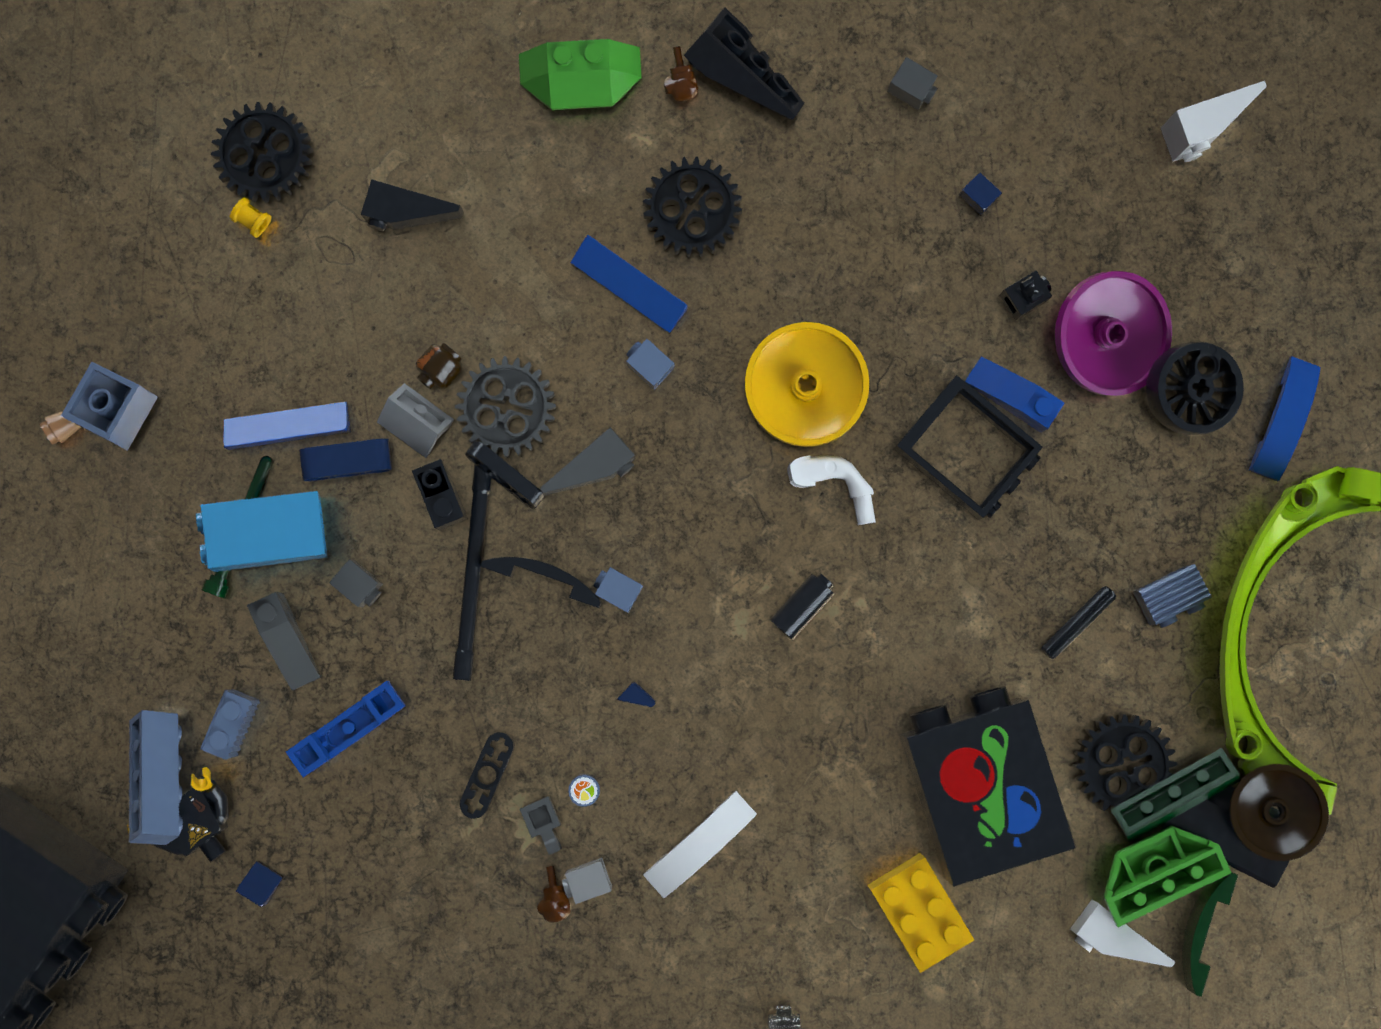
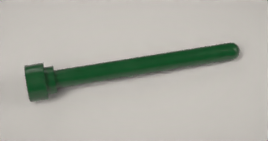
M263 456L260 459L245 499L259 498L272 466V459L269 456ZM230 570L218 571L214 575L211 574L209 580L205 579L201 590L225 599L230 588L227 587L229 580H226Z

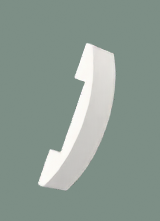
M735 791L677 846L647 870L643 876L663 898L667 897L717 854L757 813Z

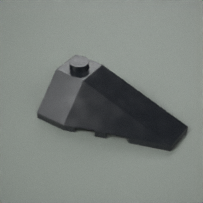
M724 7L690 46L684 56L689 60L693 68L701 71L706 77L793 120L803 107V100L783 74L775 73L768 62L770 57L765 51L758 52L750 41L753 35L748 28Z

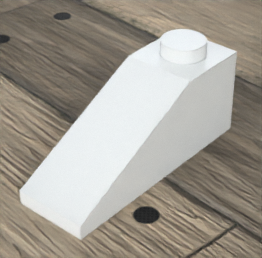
M1093 899L1070 928L1071 931L1078 935L1074 941L1088 952L1095 948L1105 955L1172 967L1175 964V961L1128 925L1124 924L1117 927L1111 913Z

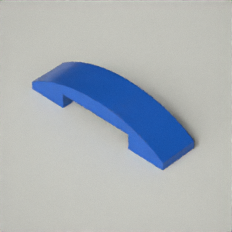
M1293 356L1289 358L1280 386L1283 387L1264 439L1258 443L1249 471L1277 482L1280 481L1305 427L1316 393L1321 367Z
M387 680L319 730L286 751V754L301 776L305 777L366 736L406 705L389 680Z

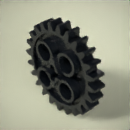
M256 102L255 110H251L247 104H244V114L240 115L235 109L232 110L235 117L233 121L223 118L227 128H216V131L221 135V139L212 140V143L219 150L211 152V156L216 160H220L213 167L217 171H223L219 175V179L223 183L228 182L227 188L231 192L238 188L237 194L241 198H244L249 192V199L252 202H256L258 196L261 195L262 200L268 203L270 194H273L278 201L281 200L280 191L282 190L291 195L290 185L292 183L301 187L297 177L299 175L308 177L309 174L303 168V165H312L311 159L305 155L312 153L313 149L310 145L305 144L311 140V137L308 133H302L306 127L302 122L296 123L298 118L294 113L287 116V110L283 106L276 112L275 106L271 102H269L266 110H264L261 103ZM262 127L259 136L256 138L249 137L250 131L253 128ZM273 128L276 129V131L270 135V131ZM289 140L287 149L277 151V144L280 141ZM267 149L266 155L260 154L258 156L257 152L259 150L265 151ZM248 154V159L244 164L236 165V158L239 155ZM275 167L276 171L272 177L263 178V172L266 168ZM254 170L253 176H249V173Z
M683 157L682 166L680 167L674 161H670L671 171L668 172L661 167L660 174L662 178L659 179L653 176L651 178L655 188L645 189L646 194L652 198L643 200V206L650 208V210L643 213L644 219H653L647 225L648 231L657 229L654 240L658 241L664 238L663 249H667L671 244L674 245L675 255L683 248L686 249L687 258H690L692 250H697L699 257H702L703 248L706 247L713 254L715 253L714 243L717 242L720 246L724 247L726 242L723 236L733 238L734 232L730 226L739 227L740 221L733 217L742 214V208L734 206L742 201V196L733 195L738 190V184L728 185L731 180V174L728 173L721 176V165L717 166L714 170L710 169V159L705 162L704 166L699 164L698 157H695L693 165H689L687 159ZM691 180L696 183L697 188L692 192H685L680 186L684 181ZM708 185L710 188L698 201V211L693 209L681 229H676V225L687 214V204L693 205L703 187ZM712 197L718 198L722 202V206L719 209L712 210L706 206V201ZM668 205H675L679 208L680 212L674 217H668L663 213V209ZM699 222L704 226L705 230L701 234L694 235L688 230V226L691 223Z
M1120 714L1118 722H1116L1113 716H1107V725L1101 721H1096L1098 731L1086 729L1085 731L1090 739L1088 741L1079 739L1078 741L1085 747L1084 751H1074L1076 756L1082 758L1080 763L1073 764L1074 768L1082 770V774L1075 777V779L1086 782L1081 788V792H1092L1088 801L1094 804L1101 800L1099 809L1103 811L1107 810L1110 805L1111 809L1174 775L1169 772V768L1178 765L1177 762L1171 761L1168 756L1176 752L1175 749L1165 748L1170 738H1159L1158 736L1162 729L1155 727L1150 730L1151 721L1145 719L1140 724V719L1137 715H1133L1129 722L1126 714ZM1134 737H1138L1142 746L1139 752L1133 754L1129 749V743ZM1108 746L1112 751V756L1108 762L1103 763L1099 758V753L1103 747ZM1151 755V760L1126 766L1127 771L1114 769L1103 775L1099 774L1101 769L1124 764V759L1136 761ZM1147 767L1151 772V777L1147 783L1142 784L1139 780V772ZM1118 776L1121 780V788L1117 792L1112 793L1109 789V781L1113 777Z

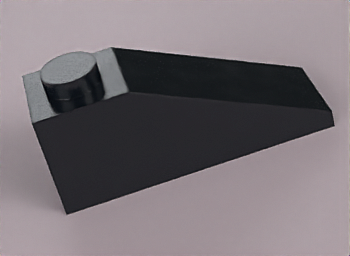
M371 179L361 211V216L368 222L367 226L380 231H385L386 227L397 230L460 219L464 214L463 209L458 204Z

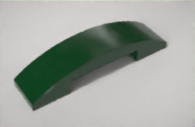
M1233 872L1206 885L1196 900L1186 925L1182 946L1184 981L1186 988L1202 997L1211 966L1200 960L1217 901L1230 905L1238 874Z

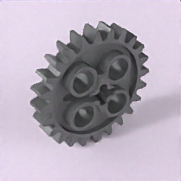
M506 356L502 359V365H498L494 358H491L490 368L487 369L485 365L479 363L481 373L476 374L470 370L469 374L473 379L472 382H461L467 391L457 393V396L464 400V403L455 405L457 410L464 412L463 415L457 418V421L459 423H467L461 430L463 434L473 432L469 440L472 444L474 441L481 440V443L487 447L491 446V450L496 454L499 449H502L504 456L508 458L510 449H514L518 456H521V446L525 445L532 451L531 441L534 439L542 443L543 440L539 433L541 431L550 433V429L545 423L546 421H555V417L548 414V411L557 408L556 404L548 402L549 399L555 396L554 391H545L550 385L549 380L539 382L542 371L537 370L532 374V364L530 362L521 368L519 358L515 359L513 365H509ZM493 381H499L503 384L502 392L496 396H491L487 392L488 385ZM524 388L533 391V397L528 403L517 401L518 392ZM484 398L499 404H505L506 400H509L513 407L531 410L533 414L528 416L513 410H507L506 414H503V411L498 406L481 404L479 400ZM487 410L493 411L495 413L494 422L488 426L481 425L479 421L480 415ZM515 418H521L525 421V428L520 433H512L509 430V424Z

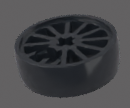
M1207 342L1183 343L1168 349L1154 362L1146 382L1147 401L1153 415L1168 429L1184 435L1208 434L1225 426L1237 413L1244 392L1243 377L1236 361L1224 349ZM1189 353V358L1185 364L1182 357ZM1201 358L1204 359V366L1207 368L1204 374L1199 372L1197 366ZM1173 363L1175 364L1180 376L1171 370L1173 367ZM1222 376L1224 388L1214 387L1213 381ZM1166 377L1176 382L1177 385H1167ZM1165 390L1176 391V394L1167 399ZM1214 392L1224 393L1222 404L1212 398ZM1180 400L1179 404L1173 412L1171 410V404ZM1204 402L1217 410L1213 417H1211ZM1187 407V417L1185 422L1184 419L1180 417L1182 416L1183 412ZM1196 408L1203 420L1202 424L1196 423Z

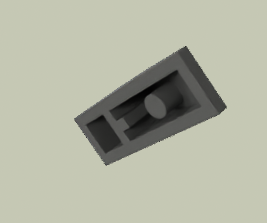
M610 427L540 487V490L545 495H550L612 479L617 474L623 477L635 466L632 463L635 455Z
M275 592L248 604L247 607L257 630L291 690L293 691L321 678L284 593Z

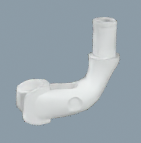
M809 455L796 458L788 465L789 481L794 487L816 486L815 482L833 478L844 480L848 486L850 499L853 498L858 525L876 522L871 495L874 494L873 489L851 462L838 456Z

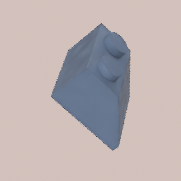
M91 362L61 416L128 451L158 396L142 386Z

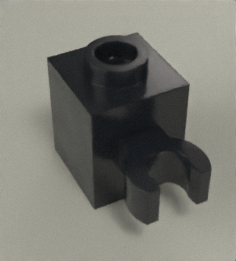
M1037 270L1004 289L1000 297L1016 321L1046 303L1052 297L1050 293L1052 288L1044 275L1040 276Z

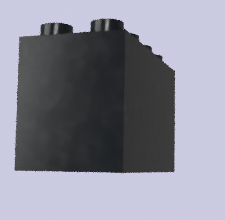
M7 787L0 788V1029H38L47 1019L56 1003L46 996L45 993L61 977L67 981L70 980L91 953L92 948L81 941L83 937L97 923L103 927L108 925L124 905L128 894L119 889L118 885L129 870Z

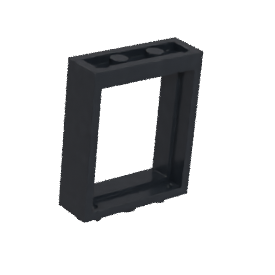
M956 375L896 445L894 450L976 519L980 520L985 516L991 518L1002 504L998 500L1005 492L1010 495L1021 483L1018 476L1024 469L1030 471L1041 459L1038 452L1043 446ZM956 395L1024 451L979 505L911 449Z

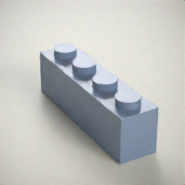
M141 710L129 720V843L167 845L181 833L183 820L179 816V803L182 798V787L179 785V772L182 767V757L179 755L178 743L181 739L182 728L178 725V714Z

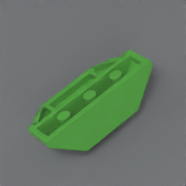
M610 39L546 42L519 54L520 85L551 110L613 107L642 79L640 47Z
M1169 826L1115 852L1104 899L1116 926L1120 927L1231 874V870L1218 843L1177 827Z

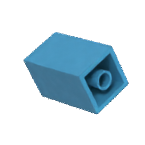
M318 491L200 505L201 513H196L197 529L202 535L204 534L205 544L200 545L201 562L213 572L328 558L321 499Z

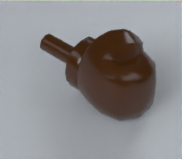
M673 47L676 68L670 69L671 76L665 79L664 90L666 94H671L672 98L676 101H687L696 97L699 88L691 65L684 66L681 47Z
M554 866L546 867L549 888L543 889L544 899L537 905V910L546 921L555 923L565 920L570 914V902L563 885L557 886Z

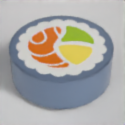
M587 774L575 777L569 785V797L578 806L586 807L592 805L600 794L598 781Z

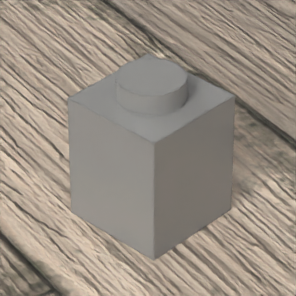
M603 858L568 869L565 873L566 879L562 880L567 897H573L575 904L612 891V884Z

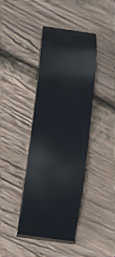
M519 557L492 558L483 560L480 567L513 578L517 567L573 586L569 596L571 599L600 608L602 605L599 598L584 583L571 574L550 564Z

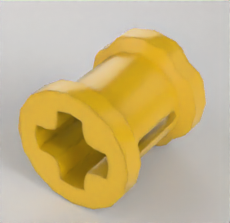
M246 197L238 201L229 216L230 220L234 223L239 222L249 229L250 234L255 238L259 237L267 229L271 221L270 214L257 210Z

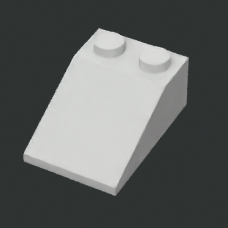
M1265 81L1177 110L1161 127L1172 161L1183 158L1184 162H1189L1201 157V152L1211 148L1210 143L1267 87Z

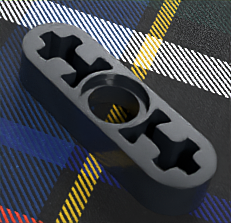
M474 441L466 451L465 455L471 462L526 506L536 509L545 497L539 488L483 443Z
M496 732L490 735L479 756L460 800L461 812L468 818L476 819L483 816L492 802L515 748L513 738L506 732ZM504 738V745L508 747V751L500 752L497 758L498 761H503L502 766L500 767L494 761L484 760L486 754L490 758L493 757L496 748L492 745V742ZM483 766H490L495 770L496 779L493 783L485 784L479 779V770ZM474 783L481 789L490 790L488 796L483 792L479 799V803L483 805V808H477L474 812H471L469 810L470 804L466 802L467 799H473L476 796L478 789H472Z

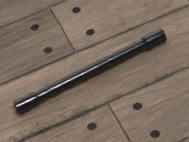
M475 464L458 646L455 652L453 679L471 681L473 643L481 574L480 566L482 563L488 495L491 490L492 480L489 475Z

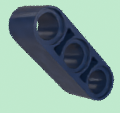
M371 439L308 447L299 450L303 481H319L392 470L389 439Z

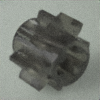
M776 1006V1014H768V1029H801L800 1013L792 1014L791 1006Z

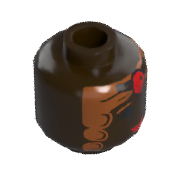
M445 343L441 346L432 344L416 362V369L420 372L417 379L430 390L434 386L439 389H445L461 372L462 367L459 363L461 357Z

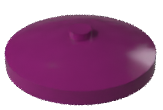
M1125 271L1097 273L1080 282L1064 300L1055 326L1056 350L1064 370L1080 387L1100 395L1120 396L1143 388L1146 385L1152 365L1160 355L1170 349L1172 342V321L1163 296L1153 284L1143 277Z

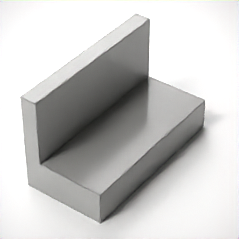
M404 383L388 397L377 423L427 458L436 440L450 428L454 419Z

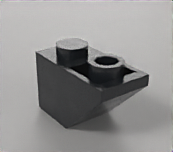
M442 459L412 470L435 529L440 531L468 520L458 492Z

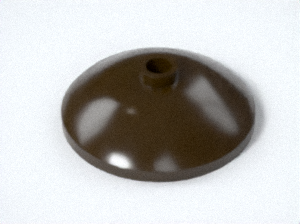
M1270 764L1250 771L1238 782L1230 799L1229 815L1236 836L1251 852L1269 860L1289 861L1303 857L1320 843L1327 830L1329 809L1324 792L1310 775L1290 765ZM1272 806H1276L1279 809V815L1276 818H1272L1269 814V809Z

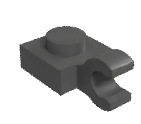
M550 796L520 809L531 838L541 835L549 855L562 849L560 841L553 830L562 824Z

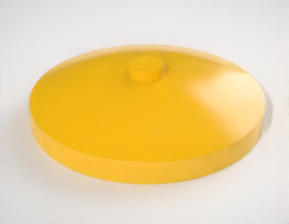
M814 322L786 325L768 335L753 352L745 376L746 400L758 424L779 441L802 447L827 444L848 432L862 414L869 394L867 365L857 346L845 334L833 327Z

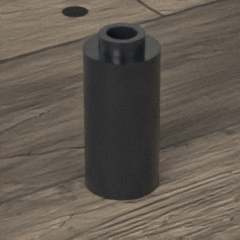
M821 573L817 577L811 574L774 614L770 621L791 640H794L835 595L831 591L834 585Z

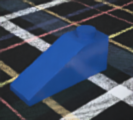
M982 356L965 380L973 389L1040 433L1050 427L1065 404L1037 384Z

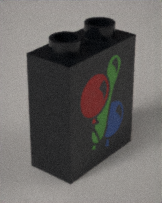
M1006 686L993 688L970 696L974 711L951 719L946 705L928 708L911 714L910 719L914 730L899 734L943 876L953 887L1076 848L1030 702L1027 699L1021 698L1010 700Z

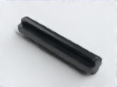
M1107 586L1102 587L1042 646L1043 652L1049 658L1055 659L1116 599L1115 593Z

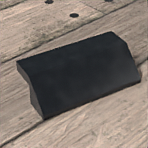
M1232 786L1162 824L1161 830L1174 826L1218 843L1229 866L1272 888L1277 886L1289 861H1275L1260 857L1247 849L1238 839L1232 828L1229 815L1230 799L1235 789ZM1271 807L1269 809L1270 816L1276 818L1279 815V810Z

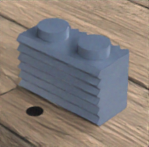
M1195 564L1186 565L1133 591L1149 625L1159 624L1160 628L1178 621L1176 615L1181 612L1187 611L1188 614H1192L1206 607L1204 601L1212 598Z
M234 689L224 690L200 749L225 760L239 756L237 751L241 750L240 745H243L242 740L246 738L247 728L251 727L252 716L256 715L254 711L258 710L257 705L261 704L259 699Z

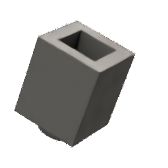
M906 57L890 82L887 92L919 110L923 102L929 104L938 88L934 86L938 75Z
M349 559L329 582L354 605L362 608L366 604L371 606L381 595L378 589L383 585L363 566L352 559Z

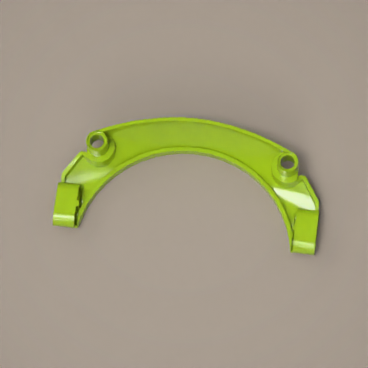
M1339 466L1302 480L1301 484L1290 486L1283 491L1280 500L1276 503L1255 535L1236 576L1225 612L1220 650V693L1227 735L1226 748L1231 755L1240 758L1238 761L1239 770L1245 776L1250 771L1264 765L1284 764L1296 767L1310 775L1321 787L1328 803L1329 815L1332 814L1337 784L1321 777L1292 756L1275 737L1258 709L1247 673L1246 633L1253 602L1263 580L1282 554L1296 541L1310 531L1335 519L1357 513L1381 512V473L1355 467H1347L1345 469ZM1297 490L1302 494V506H1299L1294 499ZM1243 736H1246L1247 749L1246 752L1242 753L1239 749V741Z

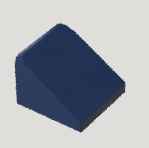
M979 173L961 190L959 196L978 214L982 215L1002 192L983 174Z
M632 682L617 698L619 701L653 707L656 704V700L636 682Z
M256 861L239 884L236 892L258 906L263 907L267 905L283 877Z

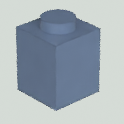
M648 339L642 344L639 341L636 342L626 354L629 357L626 361L627 366L653 390L675 368V363Z
M610 567L608 572L603 570L600 572L593 587L597 588L595 595L629 613L643 585Z

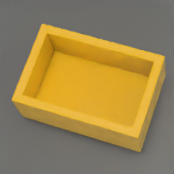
M921 853L867 885L920 973L974 941L973 936L928 861Z

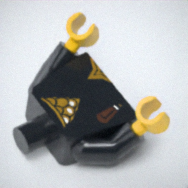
M204 767L202 768L204 779H198L192 773L191 785L193 788L182 796L179 803V816L183 820L181 833L167 845H152L176 855L183 854L184 856L193 854L198 849H201L211 863L226 852L216 836L228 828L226 822L229 817L228 796L214 780H211L210 769Z

